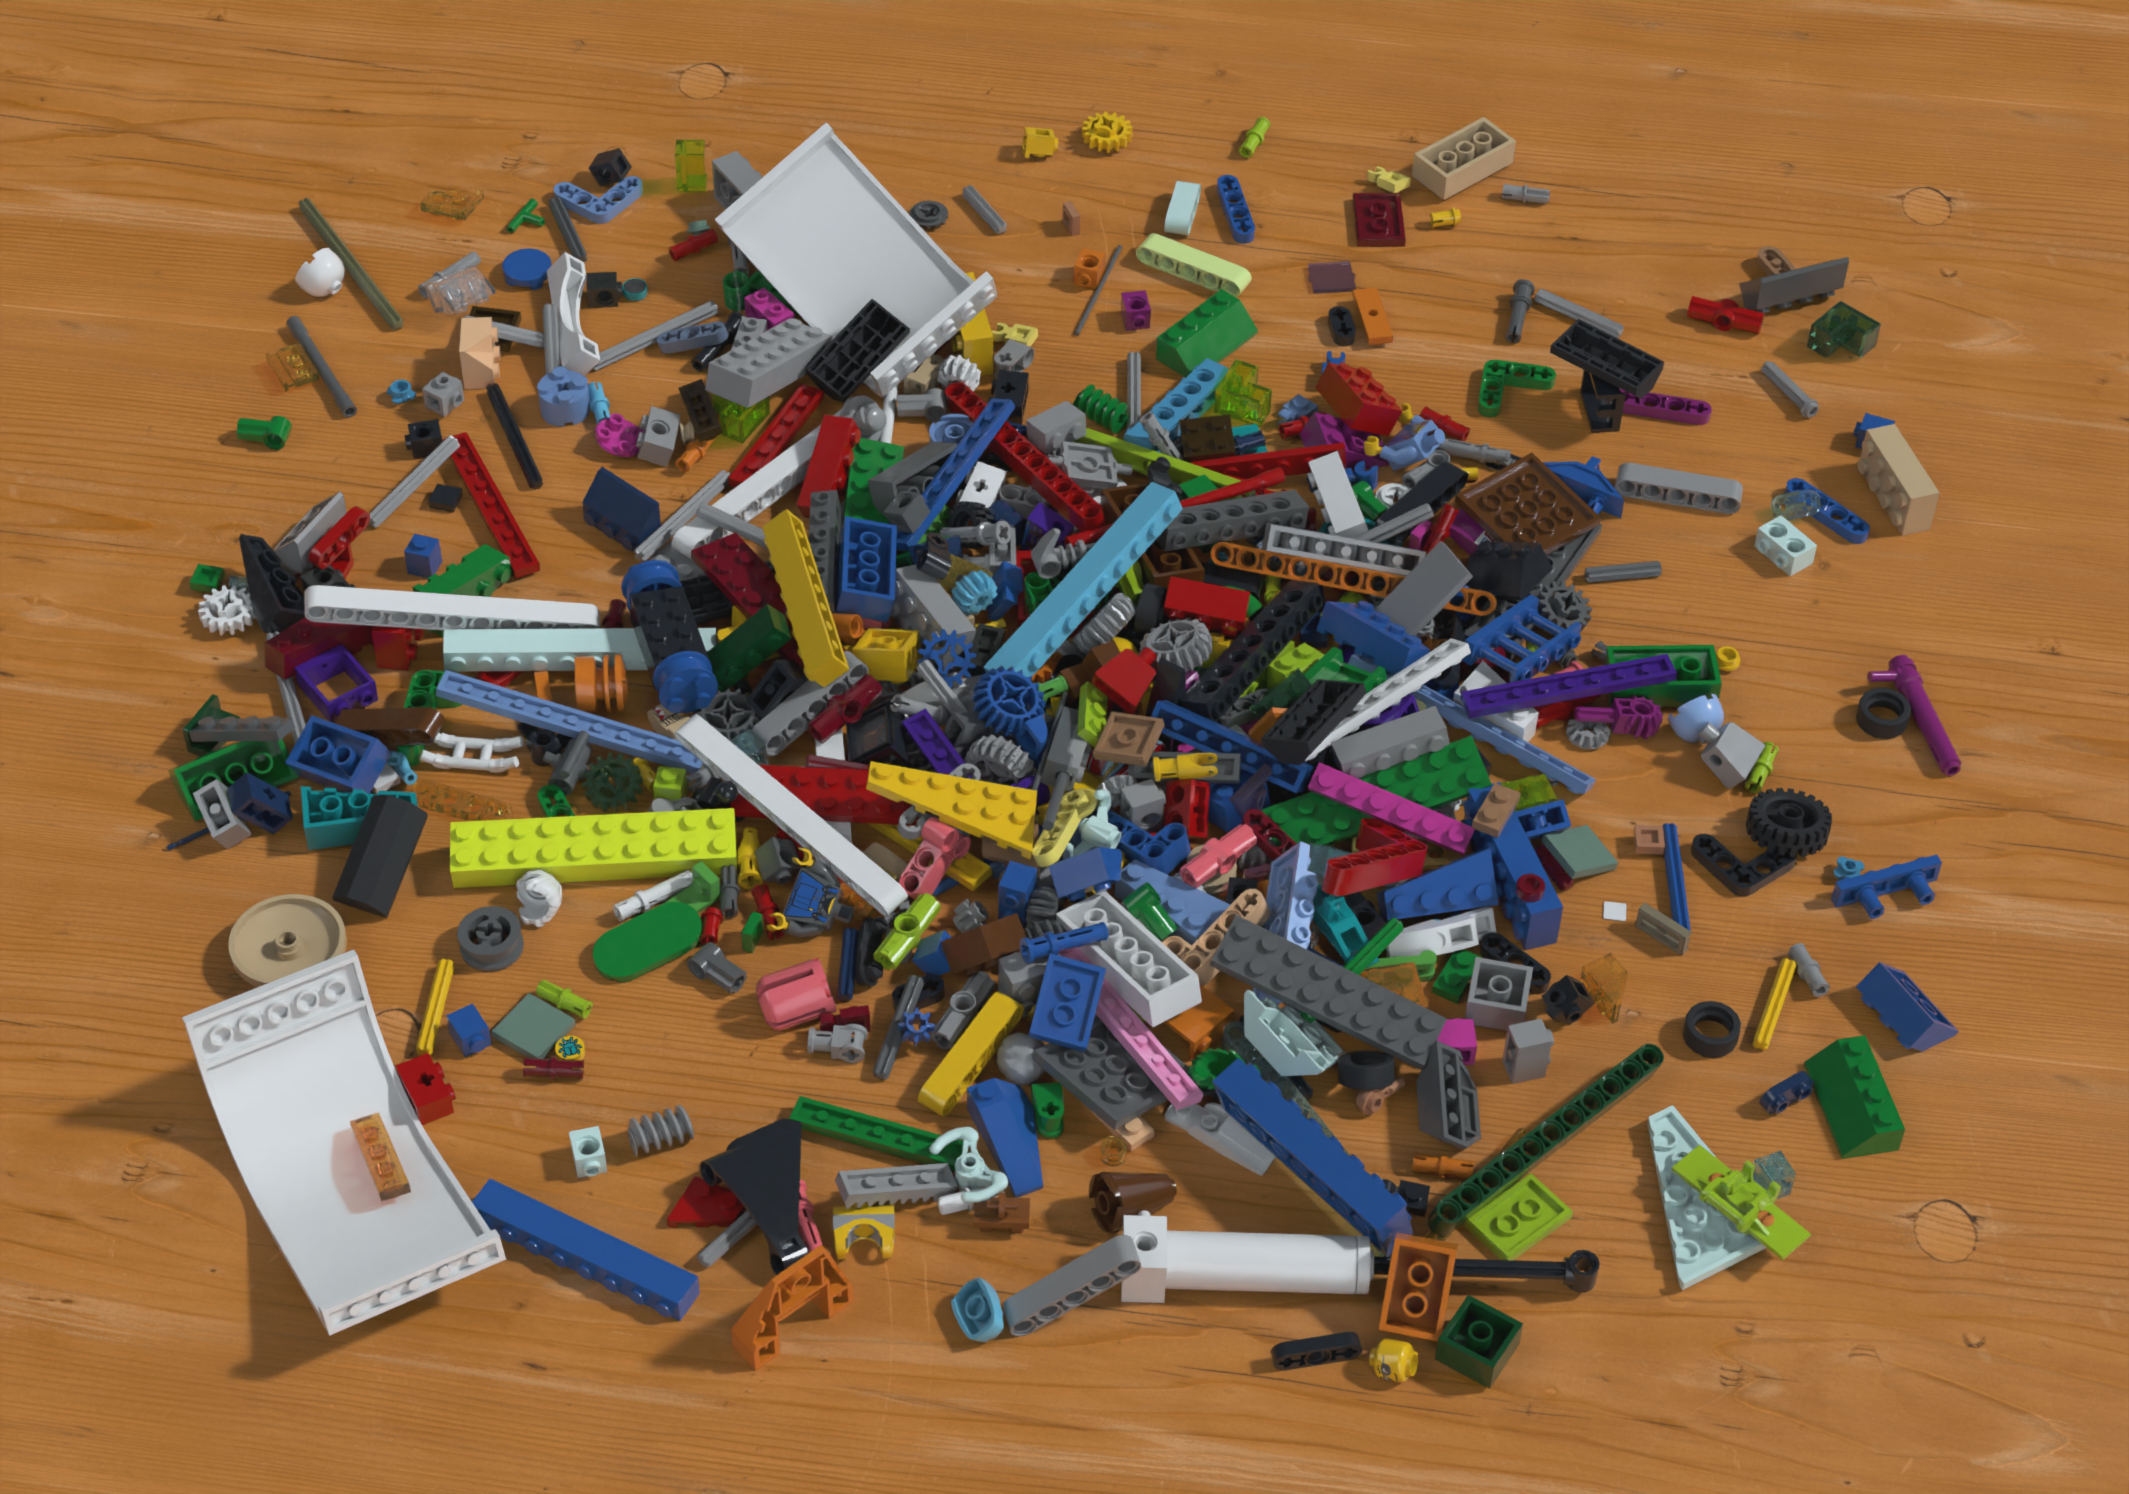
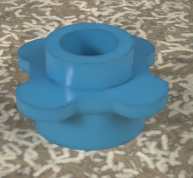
M396 380L387 389V394L392 396V402L395 404L404 403L416 397V393L411 390V384L406 380Z
M1842 856L1837 859L1838 867L1834 869L1833 874L1839 881L1846 877L1859 876L1860 872L1864 870V864L1861 861L1847 859Z

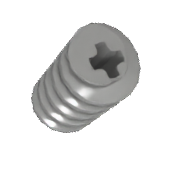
M681 1105L675 1106L674 1113L669 1108L664 1109L663 1118L656 1111L652 1113L651 1120L646 1114L642 1115L640 1124L635 1118L629 1119L628 1138L635 1157L638 1156V1147L640 1146L645 1153H649L650 1143H653L656 1149L660 1150L661 1140H665L669 1147L672 1146L673 1137L675 1136L680 1143H684L685 1133H688L690 1138L694 1140L690 1118Z

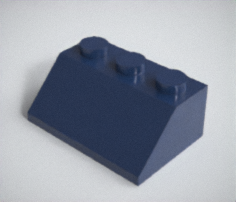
M604 467L598 470L582 502L584 520L588 525L602 531L608 538L622 544L625 549L634 552L643 541L661 526L659 502Z

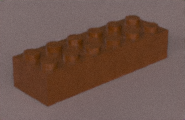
M1150 482L1102 489L1100 506L1103 510L1106 525L1115 523L1146 489ZM1155 540L1137 560L1141 567L1144 586L1149 583L1166 587L1168 590L1170 576L1204 583L1205 569L1191 547L1164 551Z

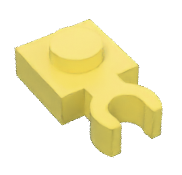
M1377 166L1375 172L1372 170L1367 172V180L1377 183L1378 187L1385 189L1388 193H1399L1401 190L1410 187L1411 178L1396 171L1386 172L1384 168Z
M997 323V331L992 330L993 341H1005V344L1008 340L1012 339L1031 347L1038 337L1037 328L1014 324L1011 328L1005 323Z

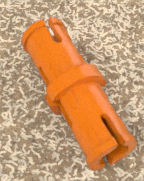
M1414 1152L1412 1171L1438 1175V1178L1443 1179L1445 1176L1469 1179L1473 1174L1474 1161L1447 1158L1448 1155L1441 1154L1440 1157Z

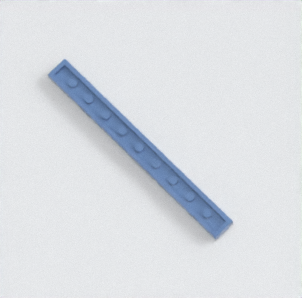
M1357 653L1351 655L1348 662L1349 665L1373 673L1379 667L1373 663L1374 659L1360 656ZM1386 671L1387 680L1394 676ZM1421 685L1419 690L1409 693L1414 694L1415 699L1425 703L1426 709L1436 706L1440 716L1447 719L1449 725L1471 732V736L1476 740L1491 743L1498 752L1505 755L1511 754L1518 758L1520 764L1542 771L1544 777L1552 781L1558 780L1562 782L1573 793H1582L1584 795L1592 789L1596 781L1595 778L1483 717L1469 719L1463 706L1425 685Z
M445 670L436 689L437 697L569 737L577 738L580 731H586L589 734L587 740L589 743L668 767L686 769L688 773L693 774L701 770L704 764L676 739Z

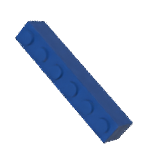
M1167 700L1157 701L1151 717L1163 719L1164 728L1161 733L1205 753L1240 754L1241 769L1295 793L1305 791L1315 767L1306 762H1303L1301 765L1281 763L1263 747V743Z

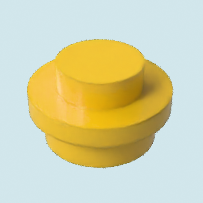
M1725 646L1716 652L1720 670L1733 671L1739 667L1740 656L1736 649Z

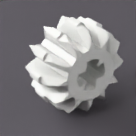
M950 355L948 359L941 363L937 380L942 383L941 388L946 389L950 384L960 382L967 385L974 392L980 383L981 371L977 369L976 363L969 361V358L963 359L961 355L957 357Z

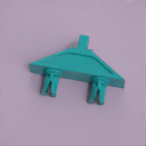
M1318 884L1317 893L1313 899V927L1316 926L1317 932L1325 935L1343 958L1345 965L1369 940L1355 914L1346 904L1344 897L1330 895L1322 890V885ZM1378 957L1369 966L1379 962Z

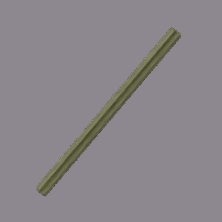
M309 198L300 200L298 203L300 205L299 209L328 247L341 259L345 269L391 329L397 330L402 328L404 324L402 323L403 319L313 202Z

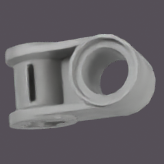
M1012 339L1008 340L1005 346L994 356V363L996 364L994 379L997 380L999 370L1023 372L1033 361L1034 348Z

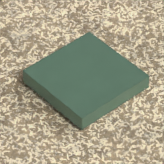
M1588 825L1546 833L1542 837L1541 842L1571 879L1612 871L1618 865V861Z
M528 993L492 1030L493 1038L528 1058L544 1059L555 1047L558 1040L565 1037L575 1026V1019Z

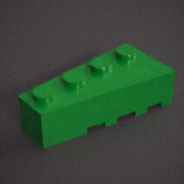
M484 544L462 557L460 564L455 565L452 563L447 566L446 572L440 576L433 574L428 577V583L424 585L418 583L413 586V592L490 597L498 587L506 583L512 576L510 557ZM430 630L442 638L444 637V630Z

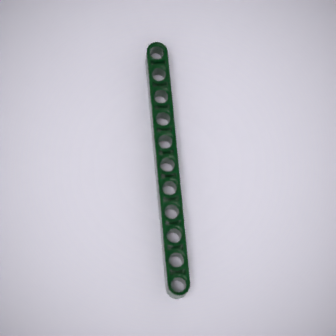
M1654 1044L1642 1045L1442 1198L1428 1217L1427 1222L1430 1230L1439 1236H1446L1453 1232L1651 1079L1663 1063L1664 1055L1661 1049ZM1441 1214L1447 1216L1449 1220L1442 1217Z

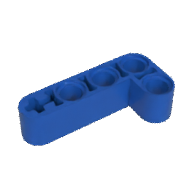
M1097 807L1085 818L1089 819L1093 815L1097 817ZM1109 809L1107 813L1108 823L1118 827V831L1122 833L1116 848L1125 853V859H1128L1129 863L1136 859L1168 874L1191 853L1186 829L1182 824H1168L1155 836H1152Z

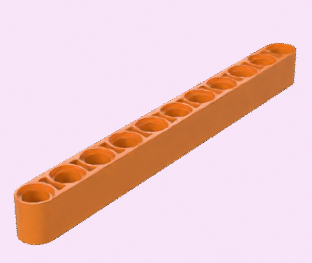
M1219 542L1211 549V559L1219 566L1297 581L1318 583V585L1387 597L1406 577L1350 565L1271 552L1229 542ZM1224 546L1230 551V557L1225 562L1221 561L1218 556L1219 550ZM1249 551L1253 552L1256 556L1255 564L1250 567L1244 562V556ZM1274 556L1279 557L1282 562L1281 568L1276 572L1269 566L1270 559ZM1300 561L1305 562L1308 567L1307 573L1302 577L1295 571V566ZM1325 566H1329L1333 570V578L1330 581H1325L1321 577V570ZM1351 571H1355L1359 575V583L1356 586H1351L1347 582V575ZM1377 576L1383 577L1386 582L1385 588L1382 591H1377L1373 588L1372 582ZM1463 587L1460 590L1464 595L1463 604L1455 606L1450 600L1443 609L1480 616L1489 615L1495 610L1497 601L1492 593ZM1481 596L1488 597L1491 602L1490 608L1487 611H1481L1477 607V600Z

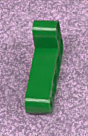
M420 670L413 674L403 708L428 707L436 710V707L457 708L462 704L436 696L437 686L445 671ZM395 745L397 752H402L406 755L410 767L421 762L419 759L426 745Z

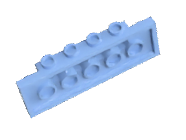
M1300 841L1271 862L1266 897L1271 915L1262 928L1307 949L1311 937L1309 926L1313 919V899L1317 893L1318 881L1316 879L1317 874L1308 871L1311 862L1309 857L1310 845ZM1253 987V992L1259 1000L1264 1001L1268 997L1277 1005L1282 1003V1001Z

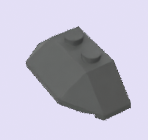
M1436 1041L1433 1043L1431 1053L1416 1081L1419 1130L1465 1150L1481 1139L1477 1089L1468 1069L1461 1061L1463 1060L1461 1052Z

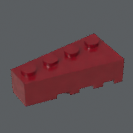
M305 617L265 642V667L285 680L296 676L294 667L340 644L348 652L350 651L352 654L362 651V647L372 644L374 646L372 638L373 626L313 622Z

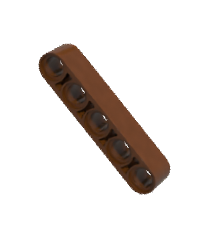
M428 707L343 709L339 712L333 723L377 738L384 746L430 745L438 735L445 722V718L439 711Z

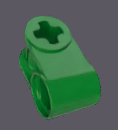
M1038 572L1029 573L1025 578V602L1030 615L1053 591L1049 579L1041 578Z
M1059 1082L1031 1084L1032 1106L1035 1111L1038 1133L1042 1137L1051 1139L1060 1136L1064 1131L1062 1085Z

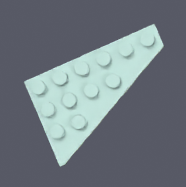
M1672 1105L1649 1116L1647 1127L1678 1284L1684 1290L1766 1247L1752 1235H1745L1736 1229L1737 1225L1711 1204L1708 1205L1706 1202H1702L1699 1199L1700 1193L1671 1170L1677 1162L1698 1145H1701L1714 1155L1676 1108Z

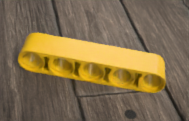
M1000 991L995 992L923 1085L918 1095V1103L942 1117L947 1116L967 1091V1087L971 1086L996 1053L1003 1039L1017 1025L1023 1015L1024 1005Z

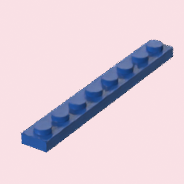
M992 398L922 493L925 503L930 510L929 515L914 534L897 531L896 550L910 551L909 546L918 543L1015 409L1012 400Z

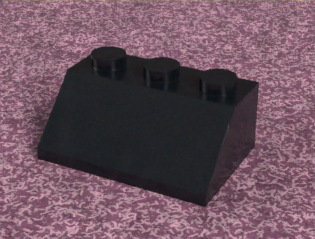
M1484 541L1476 547V550L1468 558L1467 570L1473 577L1466 583V586L1471 589L1492 593L1496 600L1522 601L1553 567L1540 543ZM1481 596V597H1479L1478 599H1489V598L1486 597V596Z

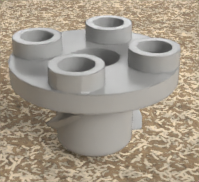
M855 396L848 398L842 407L840 417L853 418L861 431V438L878 441L886 425V415L873 399L867 396Z

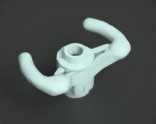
M1105 789L1095 791L1094 797L1100 800L1097 807V817L1093 815L1089 819L1085 818L1079 827L1082 842L1075 849H1073L1074 847L1071 843H1068L1062 854L1063 860L1097 847L1112 849L1117 847L1122 833L1118 831V827L1108 823L1107 813L1111 807L1109 791Z
M968 1126L947 1131L933 1142L929 1148L930 1152L938 1154L949 1143L958 1139L964 1140L962 1155L957 1158L955 1163V1181L961 1192L966 1187L970 1190L982 1186H990L983 1190L962 1193L961 1200L964 1203H978L989 1200L999 1195V1191H1003L1007 1187L1008 1179L1006 1175L1002 1172L990 1170L984 1163L983 1158L980 1157L976 1149L977 1140L979 1139L978 1132L974 1128Z

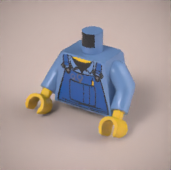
M1407 403L1402 404L1403 411L1398 421L1400 423L1410 422V424L1405 425L1384 447H1379V439L1375 436H1369L1367 441H1364L1366 455L1375 456L1380 454V458L1387 460L1393 471L1426 459L1445 441L1444 432L1432 420H1425L1418 415L1413 416L1411 406Z

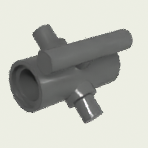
M580 731L577 738L570 739L562 754L558 753L555 755L546 751L542 760L551 764V768L554 769L548 780V785L558 786L565 796L572 793L578 780L583 781V779L594 783L598 774L588 769L589 766L586 765L592 754V748L587 743L589 734L586 731Z

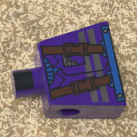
M1039 502L1026 520L1019 550H1033L1040 539L1053 528L1059 529L1061 532L1054 548L1062 545L1065 550V537L1073 534L1074 526Z

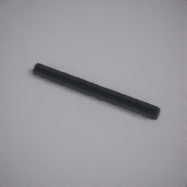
M497 383L489 384L486 387L487 395L530 488L542 487L541 474L500 386Z

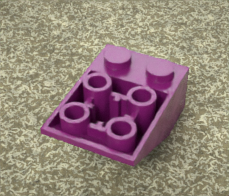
M1314 412L1299 433L1304 447L1344 442L1347 468H1351L1352 471H1354L1355 465L1363 460L1365 462V469L1377 465L1378 467L1390 465L1387 460L1380 458V454L1368 456L1364 451V441H1367L1369 436L1377 437L1379 439V447H1384L1380 434L1350 429L1342 419L1332 415Z

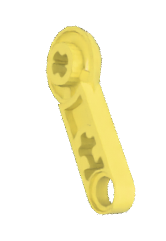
M1077 789L1063 795L1054 828L1050 831L1044 829L1032 849V854L1039 867L1050 866L1060 859L1080 821L1096 809L1098 800L1094 797V790Z

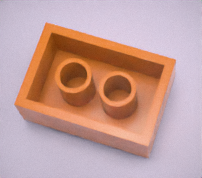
M1396 1233L1379 1330L1438 1341L1443 1331L1458 1244Z

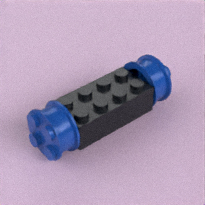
M650 560L631 566L622 580L621 590L626 599L630 620L654 689L658 690L660 703L672 713H689L708 707L717 693L718 682L712 673V665L684 588L679 582L676 568L667 561Z

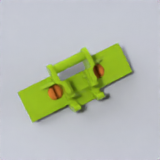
M1698 1145L1671 1169L1700 1193L1699 1199L1702 1202H1706L1708 1205L1711 1204L1737 1225L1736 1229L1745 1235H1752L1782 1261L1811 1237V1233L1773 1204L1777 1200L1781 1186L1772 1181L1768 1190H1765L1753 1180L1755 1165L1748 1160L1744 1163L1741 1172L1738 1170L1732 1171L1704 1147Z

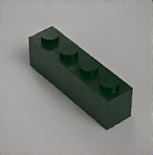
M767 604L707 652L712 665V673L717 679L718 690L721 693L733 686L792 639L784 614Z

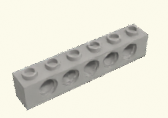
M1266 523L1262 549L1266 551L1406 576L1425 558L1426 552L1271 523Z

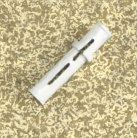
M686 870L652 888L636 891L634 896L613 905L615 916L619 921H624L634 914L649 911L650 907L677 895L692 885V873Z

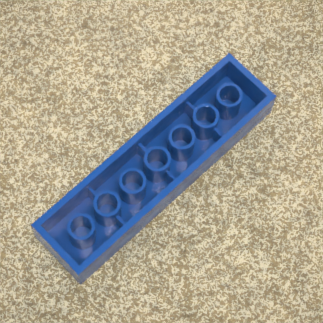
M1237 1058L1212 1081L1223 1110L1360 1234L1369 1236L1370 1243L1388 1257L1393 1251L1397 1232L1408 1235L1413 1234L1410 1223L1412 1218L1406 1211V1201L1396 1192L1391 1194L1377 1174L1373 1173L1370 1175L1364 1170L1365 1166L1359 1158L1353 1154L1348 1156L1343 1151L1342 1144L1334 1136L1328 1138L1322 1132V1127L1312 1117L1307 1119L1301 1114L1302 1110L1292 1099L1285 1100L1281 1096L1282 1092L1272 1081L1266 1083L1261 1078L1262 1075L1253 1064L1249 1063L1246 1065L1241 1059Z

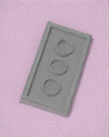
M1440 541L1375 610L1389 616V620L1392 623L1403 626L1406 629L1405 632L1409 635L1416 636L1473 576L1448 546Z

